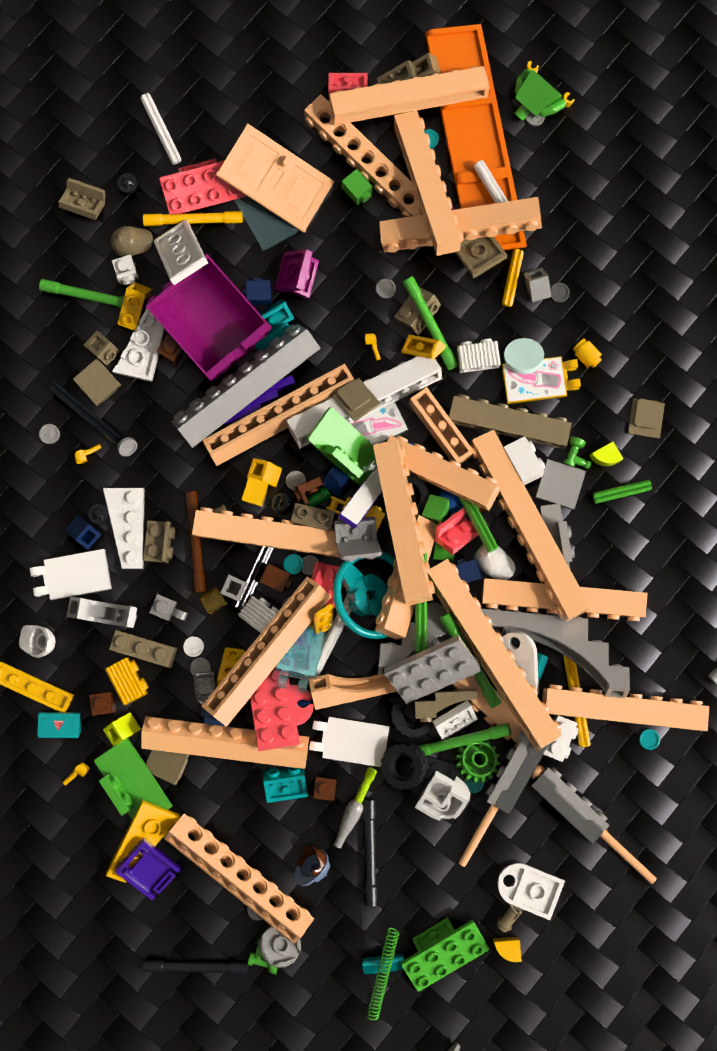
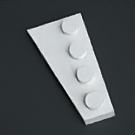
M147 308L139 321L136 331L133 332L128 346L120 356L121 359L112 372L152 382L159 357L157 349L163 342L166 329Z
M103 488L122 569H143L145 489Z

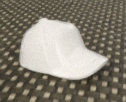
M482 545L474 555L479 570L497 580H508L515 573L514 562L499 546L497 550L488 553L484 545Z
M25 625L22 627L19 639V646L22 650L36 658L46 656L53 651L56 641L55 636L49 629L37 625Z

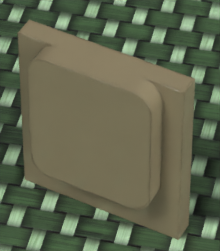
M98 358L73 378L96 406L104 402L121 386Z
M359 378L350 381L333 395V398L354 422L381 405L380 401Z
M633 398L628 434L660 439L665 403Z
M152 750L146 766L152 775L176 785L187 765L189 754Z

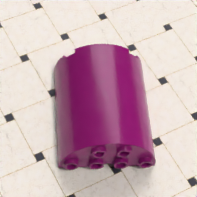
M207 254L205 257L208 264L175 285L172 282L167 283L162 288L163 292L158 296H152L147 301L148 305L145 307L209 380L213 381L222 373L225 374L255 349L254 345L265 338L272 327Z

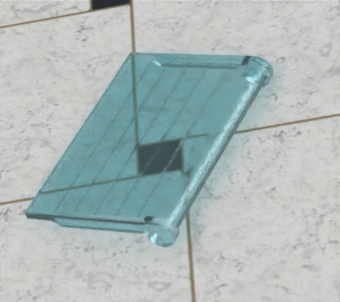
M247 195L235 200L263 251L298 232L296 227Z

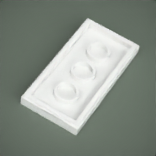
M187 220L182 221L154 240L167 274L174 285L208 264Z

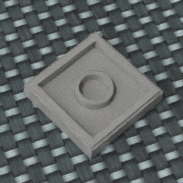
M547 459L544 474L541 477L535 498L553 504H560L562 507L574 510L586 471Z

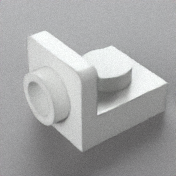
M131 255L112 260L120 285H129L134 283L136 279H139Z

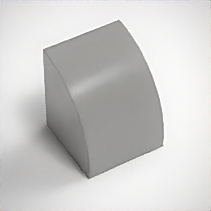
M543 268L523 273L527 291L532 302L551 297L549 277Z
M228 575L220 593L240 602L248 583Z

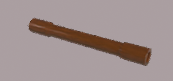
M192 491L185 493L193 565L194 593L206 592L203 572L200 537L192 536L195 512L199 509L197 492Z

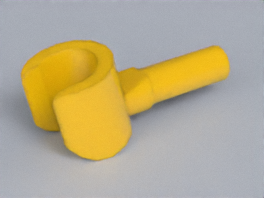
M373 333L365 334L366 345H372L376 361L380 360L376 335Z
M100 444L88 450L77 451L75 453L76 463L87 462L86 455L101 449Z
M80 763L75 767L72 774L63 781V784L66 786L78 774L84 777L90 767Z

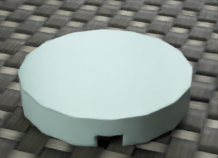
M516 339L505 348V364L515 373L530 374L543 364V348L532 339Z

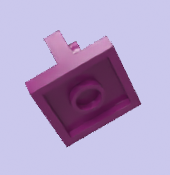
M307 249L284 252L274 290L278 292H291L300 297L309 298L319 260L312 257L313 252Z

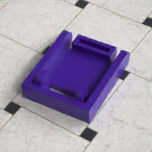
M143 837L118 864L115 872L149 899L154 900L156 895L151 889L160 894L175 877V873L170 868L177 873L181 868ZM140 852L143 856L131 868L128 864Z

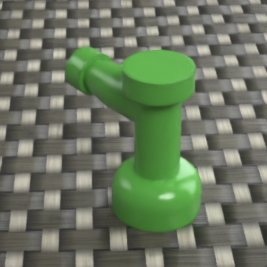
M571 436L569 440L571 448L563 464L571 467L577 464L589 469L591 462L576 456L578 450L585 446L586 441Z
M259 939L256 952H251L248 965L252 966L255 964L269 968V972L276 975L278 968L269 965L263 960L259 948Z

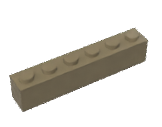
M462 394L453 397L449 418L456 425L486 432L494 430L496 434L516 439L525 436L528 441L531 440L534 443L560 449L567 447L572 423L567 422L566 418L556 417L553 419L549 418L547 414L540 412L531 414L528 413L527 409L517 408L514 410L510 409L508 405L501 403L492 405L487 400L477 399L475 401L471 400L469 396Z

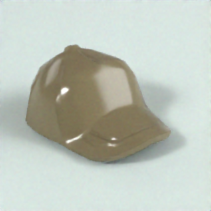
M131 226L120 227L111 236L113 251L123 257L145 253L151 249L153 244V236L150 231Z

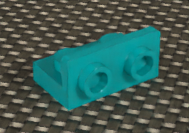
M294 767L271 768L263 772L267 803L308 797L304 769Z

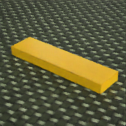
M0 661V685L59 712H67L74 697L73 694Z

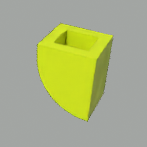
M614 442L609 443L589 456L593 462L601 466H612L623 460Z
M130 712L112 722L103 730L112 745L115 746L140 731L141 728Z

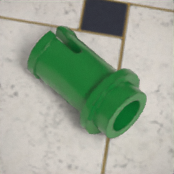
M320 487L319 491L307 498L309 506L316 507L325 500L329 501L331 494L326 487Z

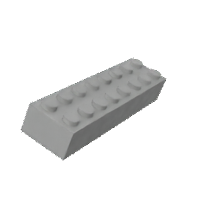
M298 324L289 326L284 331L285 334L283 336L272 339L266 349L258 350L254 353L253 359L249 362L241 363L237 367L238 370L233 374L229 373L221 379L222 383L216 387H210L205 392V396L201 399L193 400L187 410H181L174 415V420L171 421L192 448L320 349V346L306 328Z

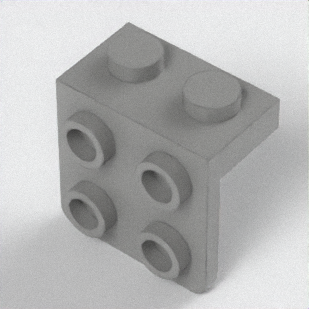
M375 517L364 518L355 529L342 520L334 521L335 544L341 560L350 562L359 558L374 559L382 555V550L377 540Z

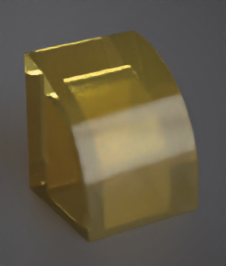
M217 586L199 597L208 614H212L228 604Z

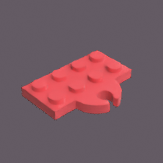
M277 668L270 672L250 697L258 751L300 745L297 725L305 723L313 712L314 704H309L305 708H301L297 704L300 700L311 701V693L299 685H290L288 672L276 670Z

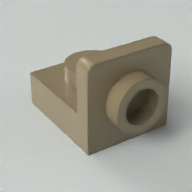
M98 331L84 344L106 366L120 353Z

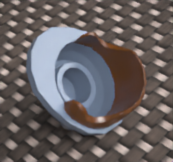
M313 846L305 847L303 857L297 861L298 866L294 873V880L300 886H308L326 877L330 868L326 852Z

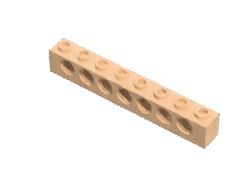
M320 94L304 110L305 122L311 128L315 127L319 131L320 137L332 144V148L339 155L343 154L347 158V163L352 168L356 167L365 179L374 185V189L380 195L384 194L388 198L389 204L395 209L398 208L404 218L423 215L412 182L351 123L334 125L329 101ZM323 118L330 120L328 123L321 122ZM338 131L344 133L341 137H337L334 134ZM350 145H356L358 148L356 150H350L348 147ZM364 158H369L371 162L365 164L362 162V160ZM384 172L386 175L384 177H378L376 176V173ZM397 185L399 190L393 191L389 187ZM409 198L413 200V203L405 204L403 200Z
M183 814L165 837L166 841L293 944L303 936L314 920L308 910L294 903V900L289 895H285L278 890V887L273 882L267 881L262 877L257 869L247 865L241 856L235 855L226 844L215 839L210 831L200 827L194 818ZM188 835L194 836L195 841L190 840ZM204 848L210 849L212 854L206 853ZM220 861L226 862L228 867H224ZM237 874L242 875L244 880H240ZM253 887L258 888L259 891H260V894H259V893H256V892L253 890ZM269 900L274 901L275 904H276V907L272 906V905L270 904ZM286 913L292 916V920L286 917Z

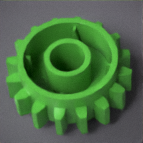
M489 740L457 748V752L460 755L454 756V759L459 760L455 767L461 768L458 774H465V781L472 778V784L477 783L478 779L480 783H484L486 779L490 780L493 778L492 774L498 772L496 766H499L500 762L497 761V757L500 755L495 753V746L491 747L489 745ZM474 756H478L480 758V765H477L475 763Z

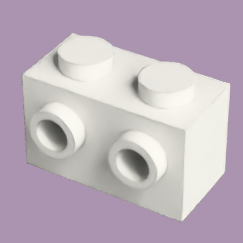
M524 436L504 446L524 485L543 476L545 465L541 458L536 457L534 453L536 449L531 440L528 441Z
M554 715L553 721L555 720L559 724L562 736L547 746L544 755L563 762L564 758L567 759L570 754L571 747H569L571 739L574 740L576 738L578 728L576 727V722L559 715Z

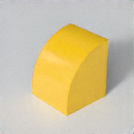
M253 458L247 477L267 482L268 486L276 487L282 468L269 461Z
M249 477L242 501L263 507L268 483Z
M518 937L493 938V943L498 953L504 959L511 962H521L520 940Z

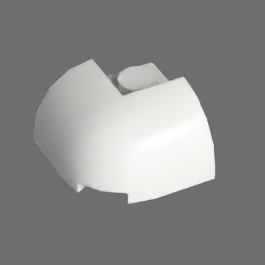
M436 771L424 788L415 808L439 821L441 818L456 819L468 804L470 792L466 784L457 776L453 781Z

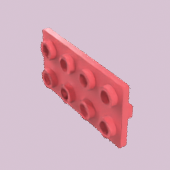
M216 159L196 163L178 168L177 173L160 177L169 214H181L243 198L246 195L216 176V172L220 170L225 160L217 162Z

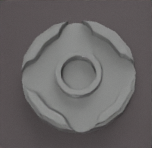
M271 926L261 936L259 942L260 953L263 960L269 965L276 968L287 967L297 959L301 951V940L299 939L293 944Z

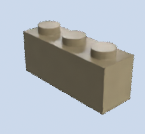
M115 630L109 650L171 668L177 648Z

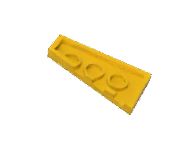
M142 800L106 872V876L126 883L127 881L115 872L118 864L143 837L156 846L161 838L167 835L172 825L178 822L181 818L180 814ZM139 852L128 865L132 868L143 855Z

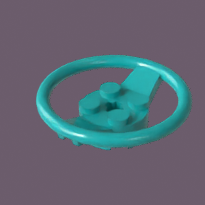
M382 551V555L376 557L393 566L395 557ZM364 558L350 562L344 561L339 567L333 583V600L339 617L350 630L362 637L370 639L387 638L388 636L377 631L367 630L356 624L347 614L341 598V585L343 583L346 588V594H348V607L352 612L361 617L373 615L377 617L382 609L381 602L387 592V585L381 578L373 574L364 576L353 565L356 561Z

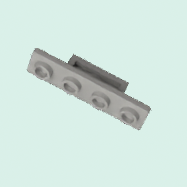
M560 504L541 506V517L570 568L569 563L572 562L575 553L573 546H570L569 538L572 536L571 528L567 526L566 521L562 520Z

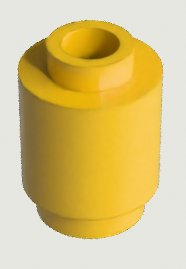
M582 339L572 349L575 352L574 355L587 368L590 366L594 368L601 362L599 357L602 354L590 341Z

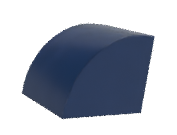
M334 466L327 473L322 484L339 499L350 489L351 479L337 466Z
M79 515L65 529L68 534L86 549H89L101 536L94 527Z

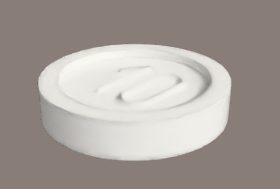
M189 637L184 642V652L190 657L201 655L204 650L203 641L198 637Z

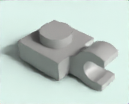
M158 594L149 612L168 621L171 616L185 621L188 614L175 608L177 602Z

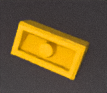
M408 335L401 353L433 360L445 349L446 345L440 340Z

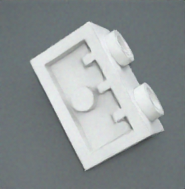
M467 700L449 712L440 715L432 722L439 736L444 740L478 719Z

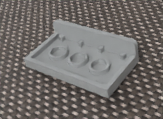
M459 635L384 668V674L406 704L480 672L478 658L471 654Z

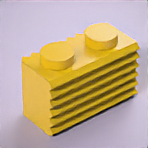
M124 658L105 669L124 706L148 694L146 689L149 687L144 678L140 679L137 673L139 667L134 659Z

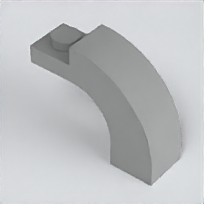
M70 597L66 617L134 628V623L137 619V608Z

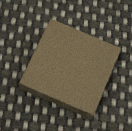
M494 237L463 240L460 244V251L454 252L473 278L507 258L506 252Z

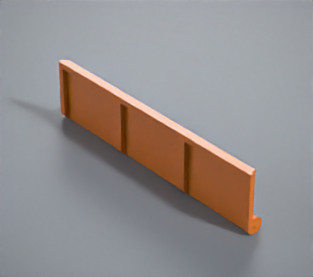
M481 24L428 30L425 33L428 52L437 58L441 74L452 70L459 71L471 67L484 66L490 85L488 98L439 106L460 209L495 204L474 169L475 163L480 160L485 162L508 201L517 200ZM524 231L516 232L515 234H501L494 237L503 250L527 247Z

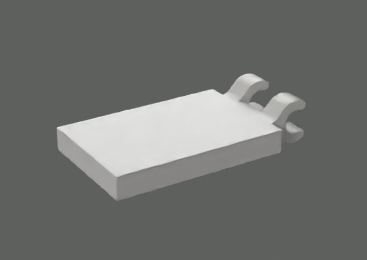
M105 549L44 560L45 566L30 568L31 576L38 577L43 575L45 586L33 588L34 596L36 597L50 595V600L112 589Z
M329 717L328 723L313 722L312 729L322 730L323 737L322 743L310 741L309 750L322 751V758L381 766V758H383V754L386 751L389 726Z

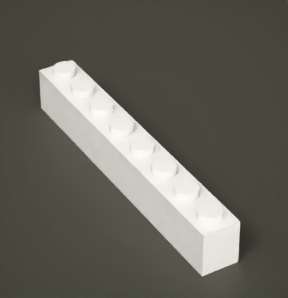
M416 356L407 362L400 363L391 370L383 371L372 379L363 381L381 403L380 406L365 416L442 379L441 367L436 359L432 360ZM333 396L319 405H313L308 410L293 415L287 420L289 431L299 448L310 444L307 440L308 435L329 407L335 409L350 424L354 422Z

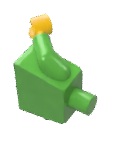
M529 61L527 68L518 76L516 81L515 98L522 105L514 114L523 121L530 112L538 118L539 116L545 117L557 113L565 107H570L575 99L572 101L566 99L570 93H565L563 98H561L562 95L537 74L539 66L531 68L532 61Z

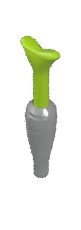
M372 767L367 768L356 798L351 800L345 809L338 836L334 843V846L338 848L342 847L345 839L363 812L362 802L377 773Z

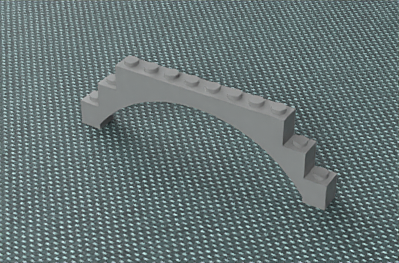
M436 602L427 603V649L452 638L440 620V617L447 614V611L443 605ZM481 609L483 614L488 615L490 618L491 626L495 632L502 635L514 631L527 634L533 641L560 652L581 666L605 691V697L626 699L630 691L629 667H623L619 664L609 666V643H604L600 640L588 641V619L577 616L565 622L564 618H560L558 614L542 615L538 612L522 613L518 610ZM410 622L406 638L401 639V645L392 642L381 643L378 675H385L384 668L417 654L415 652V622Z

